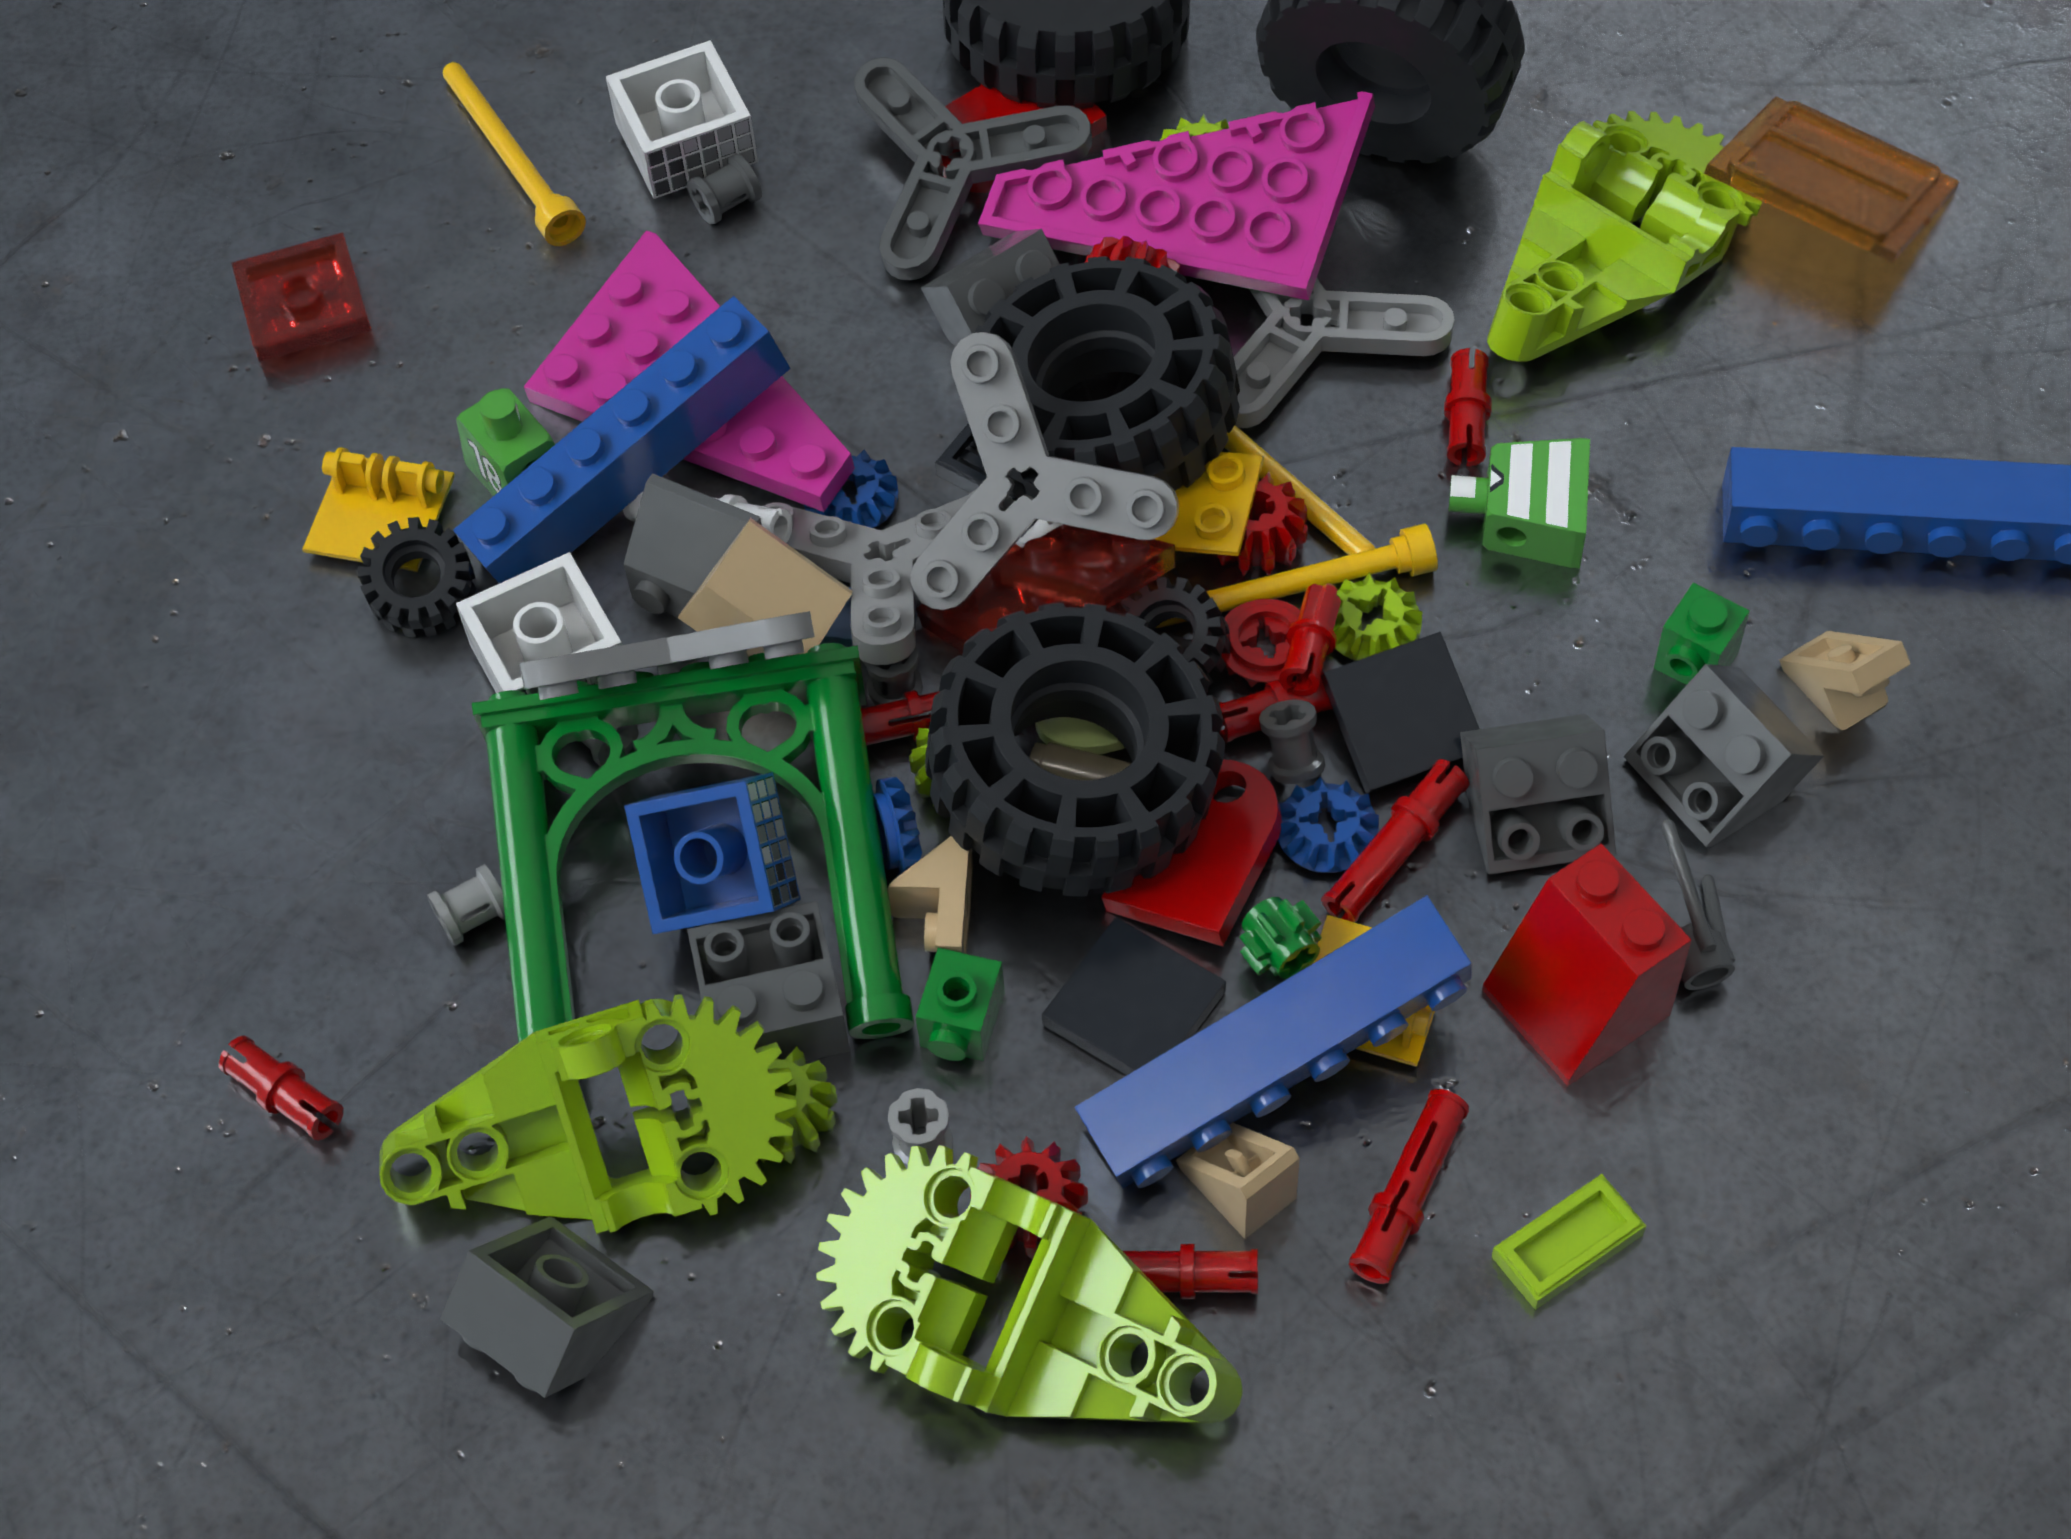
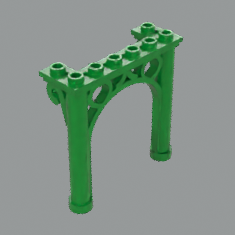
M824 643L810 648L807 653L765 659L764 652L757 653L748 657V663L710 669L709 662H696L684 666L680 672L655 676L650 672L635 671L637 683L598 689V684L590 685L584 681H577L579 693L543 700L539 699V693L526 694L522 691L508 690L491 695L487 701L472 703L473 716L487 744L518 1043L535 1031L575 1019L560 883L562 861L572 834L587 813L601 799L621 785L652 771L693 763L732 765L760 774L773 772L775 781L790 790L806 806L816 821L824 842L847 1003L845 1013L848 1034L858 1039H877L898 1035L913 1028L915 1023L911 998L903 994L861 714V705H867L858 645L845 647L839 643ZM730 711L727 716L726 725L729 741L718 740L716 728H703L693 723L688 717ZM773 711L791 715L796 721V729L793 735L769 752L747 742L742 737V728L745 722L754 715L760 713L768 714ZM656 722L654 728L647 735L633 741L636 751L626 755L620 735L614 728ZM675 734H677L678 737L681 739L677 741H672ZM598 739L610 747V755L606 763L589 779L566 773L556 766L557 755L568 743ZM810 740H813L820 792L806 776L790 765L792 761L806 750ZM546 779L556 789L571 795L557 814L550 830L548 827L543 780Z

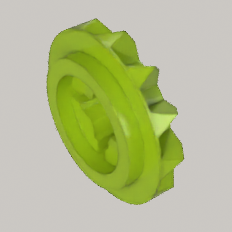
M1370 572L1363 581L1353 583L1345 578L1336 594L1341 600L1333 630L1337 638L1335 649L1338 652L1358 661L1418 639L1422 626V611L1419 610L1416 604L1414 591L1405 592L1402 590L1395 577L1389 582L1377 581ZM1378 605L1383 606V618H1376L1371 625L1368 624L1364 631H1361L1362 613H1369Z

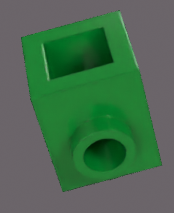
M1693 582L1663 626L1654 669L1687 685L1705 664L1730 666L1739 653L1750 610Z
M943 948L937 949L916 1014L920 1047L927 1048L934 1055L946 1060L960 1061L967 1057L984 1061L1005 995L1001 961Z

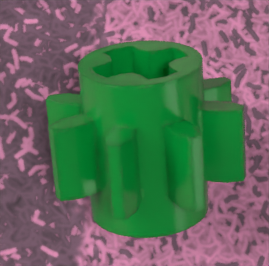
M1280 897L1265 899L1254 906L1243 919L1242 928L1245 933L1240 935V939L1245 946L1240 953L1258 976L1270 969L1274 976L1279 975L1283 979H1288L1312 965L1318 957L1320 947L1317 942L1322 937L1316 929L1322 923L1304 900L1292 906L1288 899L1282 900Z

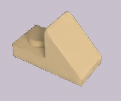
M1826 631L1779 659L1781 667L1788 677L1826 718L1840 730L1848 729L1884 707L1888 703L1885 687L1890 683L1889 677L1911 664L1902 641Z
M950 836L895 878L888 886L891 915L893 917L925 919V952H937L938 948L967 954L973 877L972 848L969 851L962 849L953 837Z

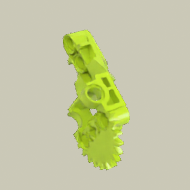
M1628 111L1626 120L1615 114H1610L1606 123L1596 120L1593 126L1585 121L1576 124L1566 135L1563 142L1558 145L1551 169L1543 175L1487 336V343L1490 349L1498 356L1516 362L1531 361L1675 293L1718 263L1728 250L1737 225L1740 224L1745 227L1749 225L1752 216L1758 215L1763 203L1762 200L1766 189L1762 188L1761 184L1764 177L1762 174L1753 172L1756 165L1755 161L1739 158L1743 150L1740 146L1723 147L1722 142L1725 136L1721 133L1707 137L1703 135L1702 124L1697 123L1688 129L1683 126L1681 118L1675 115L1670 123H1664L1657 112H1650L1648 120L1645 121L1635 111ZM1644 216L1640 228L1632 224Z
M682 994L674 995L673 1002L664 999H650L640 1004L638 999L533 1032L394 1129L383 1141L380 1150V1183L386 1195L396 1202L407 1205H416L446 1195L453 1209L466 1210L467 1199L526 1211L527 1215L592 1220L596 1234L610 1230V1233L615 1232L633 1220L652 1214L668 1213L676 1217L701 1209L702 1204L710 1216L718 1214L717 1198L721 1197L724 1192L738 1204L744 1201L738 1181L742 1177L761 1186L767 1181L765 1174L757 1164L759 1158L779 1163L784 1157L782 1151L769 1139L770 1137L792 1136L794 1128L791 1123L776 1117L775 1114L796 1108L797 1106L794 1095L779 1093L774 1090L793 1079L789 1067L767 1069L782 1053L779 1045L775 1042L755 1049L758 1040L764 1032L763 1025L756 1021L742 1031L737 1032L741 1011L734 1005L717 1021L714 1020L713 1000L711 997L704 996L694 1015H688ZM666 1024L678 1030L675 1041L665 1049L654 1050L647 1048L641 1043L644 1034L655 1025ZM616 1067L619 1069L630 1107L650 1106L632 1112L649 1169L617 1179L610 1178L579 1082V1079L594 1077ZM684 1090L688 1107L675 1111L670 1094ZM476 1132L488 1134L495 1140L494 1146L483 1155L473 1156L466 1154L458 1146L465 1136ZM706 1152L716 1157L714 1165L703 1174L691 1175L681 1170L686 1158L694 1153ZM409 1153L421 1155L429 1162V1166L425 1171L416 1176L401 1175L394 1170L392 1164L398 1157Z
M938 1145L930 1164L926 1149L920 1146H912L907 1168L898 1155L893 1153L885 1155L886 1178L883 1179L875 1170L866 1167L861 1171L867 1191L866 1194L863 1196L847 1188L841 1193L851 1209L849 1217L835 1214L828 1215L826 1221L840 1232L841 1235L839 1240L819 1242L818 1250L836 1259L835 1265L817 1272L816 1278L821 1282L836 1284L837 1289L820 1302L823 1310L830 1312L844 1310V1313L831 1330L835 1336L842 1338L857 1331L848 1353L852 1357L861 1359L872 1351L870 1369L875 1372L884 1374L891 1367L905 1374V1377L910 1381L958 1403L975 1406L987 1413L1005 1417L1217 1423L1233 1415L1240 1405L1243 1393L1242 1383L1233 1365L1092 1219L1005 1179L977 1169L978 1157L964 1152L954 1165L953 1149ZM970 1187V1205L959 1216L957 1207L959 1197L965 1189ZM1019 1226L1042 1239L988 1364L985 1367L963 1356V1353L988 1296L961 1283L940 1277L933 1270L934 1262L937 1261L981 1280L994 1283ZM912 1317L914 1324L913 1334L909 1342L903 1346L901 1340L902 1328L906 1321ZM1145 1342L1148 1348L1147 1364L1140 1373L1134 1375L1131 1369L1132 1353L1139 1344ZM1205 1370L1209 1377L1208 1393L1201 1402L1195 1405L1190 1393L1191 1383L1199 1372Z

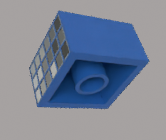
M773 772L658 795L624 805L652 934L773 912L801 900Z

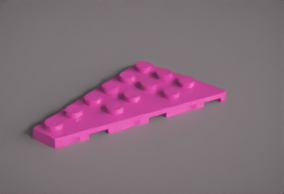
M1357 92L1358 99L1316 108V103L1313 102L1296 106L1291 111L1285 113L1273 111L1229 121L1228 129L1190 137L1189 131L1169 135L1161 141L1146 140L1102 150L1103 157L1065 165L1062 159L1045 163L1040 168L1034 170L1022 168L996 174L978 225L983 235L1000 239L1014 231L1042 228L1052 249L1085 256L1091 255L1094 245L1100 244L1104 237H1114L1120 240L1122 236H1129L1137 242L1147 240L1149 246L1155 249H1164L1167 252V258L1175 260L1180 265L1179 273L1181 275L1309 300L1375 108L1373 93Z
M646 230L524 385L528 400L533 404L583 422L721 306L659 236ZM783 376L683 459L822 512L827 509L855 469L851 453Z

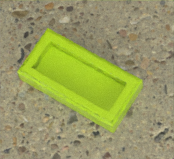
M1600 1174L1495 1246L1492 1258L1536 1310L1642 1237L1646 1224L1604 1175Z

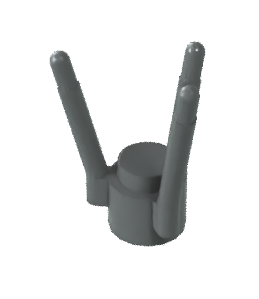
M1666 819L1662 823V829L1691 920L1690 924L1681 927L1692 939L1681 979L1684 987L1688 990L1704 989L1716 985L1731 976L1735 971L1733 964L1735 958L1727 941L1715 880L1711 875H1705L1702 878L1707 922L1675 823L1670 819Z

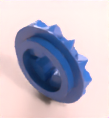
M863 450L858 456H852L855 469L848 478L850 481H853L857 488L856 504L851 505L850 498L846 497L841 487L824 512L804 505L806 511L838 517L844 521L870 528H875L888 519L898 501L897 478L890 472L885 459L875 461Z
M1320 776L1314 785L1304 788L1296 785L1291 796L1285 802H1280L1279 804L1282 815L1281 831L1278 838L1279 845L1292 861L1301 867L1315 872L1335 873L1347 870L1379 832V815L1375 814L1371 806L1369 794L1360 795L1352 790L1347 780L1340 785L1329 784ZM1322 808H1327V811L1331 812L1334 821H1341L1337 823L1333 842H1329L1328 834L1324 833L1322 825L1315 824L1319 820V813H1321Z
M897 777L878 779L876 781V793L873 795L884 866L887 870L893 869L895 876L898 877L918 862L923 852L920 846V832L917 828L916 812L913 811L910 794L906 792L904 784Z

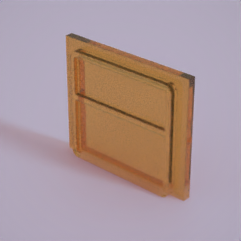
M1777 96L1707 164L1704 174L1892 263H1894L1920 231L1929 225L1934 215L1957 190L1960 182L1941 173L1940 168L1935 164L1797 101H1785Z

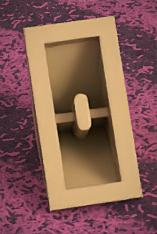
M1231 1123L1229 1126L1233 1132L1224 1141L1201 1153H1198L1193 1146L1180 1156L1176 1162L1190 1181L1239 1234L1246 1239L1297 1199L1300 1158L1294 1147Z

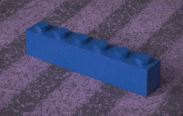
M733 296L453 529V531L498 584L566 553H572L644 491L646 481L652 473L660 477L665 475L791 368L770 332Z
M1731 447L1722 482L1723 542L1744 543L1753 547L1781 545L1808 547L1813 550L1835 548L1869 550L1877 554L1906 552L1933 554L1938 557L1960 555L1995 557L2003 561L2032 559L2071 564V465Z
M1428 895L1074 1108L1122 1188L1124 1189L1134 1182L1138 1188L1149 1186L1163 1178L1174 1168L1170 1160L1193 1146L1198 1153H1201L1218 1145L1233 1132L1229 1125L1251 1111L1254 1112L1256 1117H1262L1276 1110L1291 1098L1288 1089L1309 1076H1312L1315 1082L1325 1080L1343 1069L1350 1062L1347 1056L1349 1052L1369 1040L1374 1047H1377L1394 1039L1409 1026L1406 1021L1407 1017L1427 1005L1434 1012L1455 1002L1467 991L1464 983L1472 979V963Z

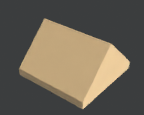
M750 518L681 611L678 618L698 632L810 611L815 637L802 639L804 653H807L810 648L821 643L853 591ZM763 647L747 649L748 657L764 652Z

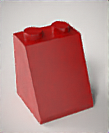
M1600 843L1548 878L1483 983L1482 991L1568 1087L1671 1015L1692 939L1606 847Z

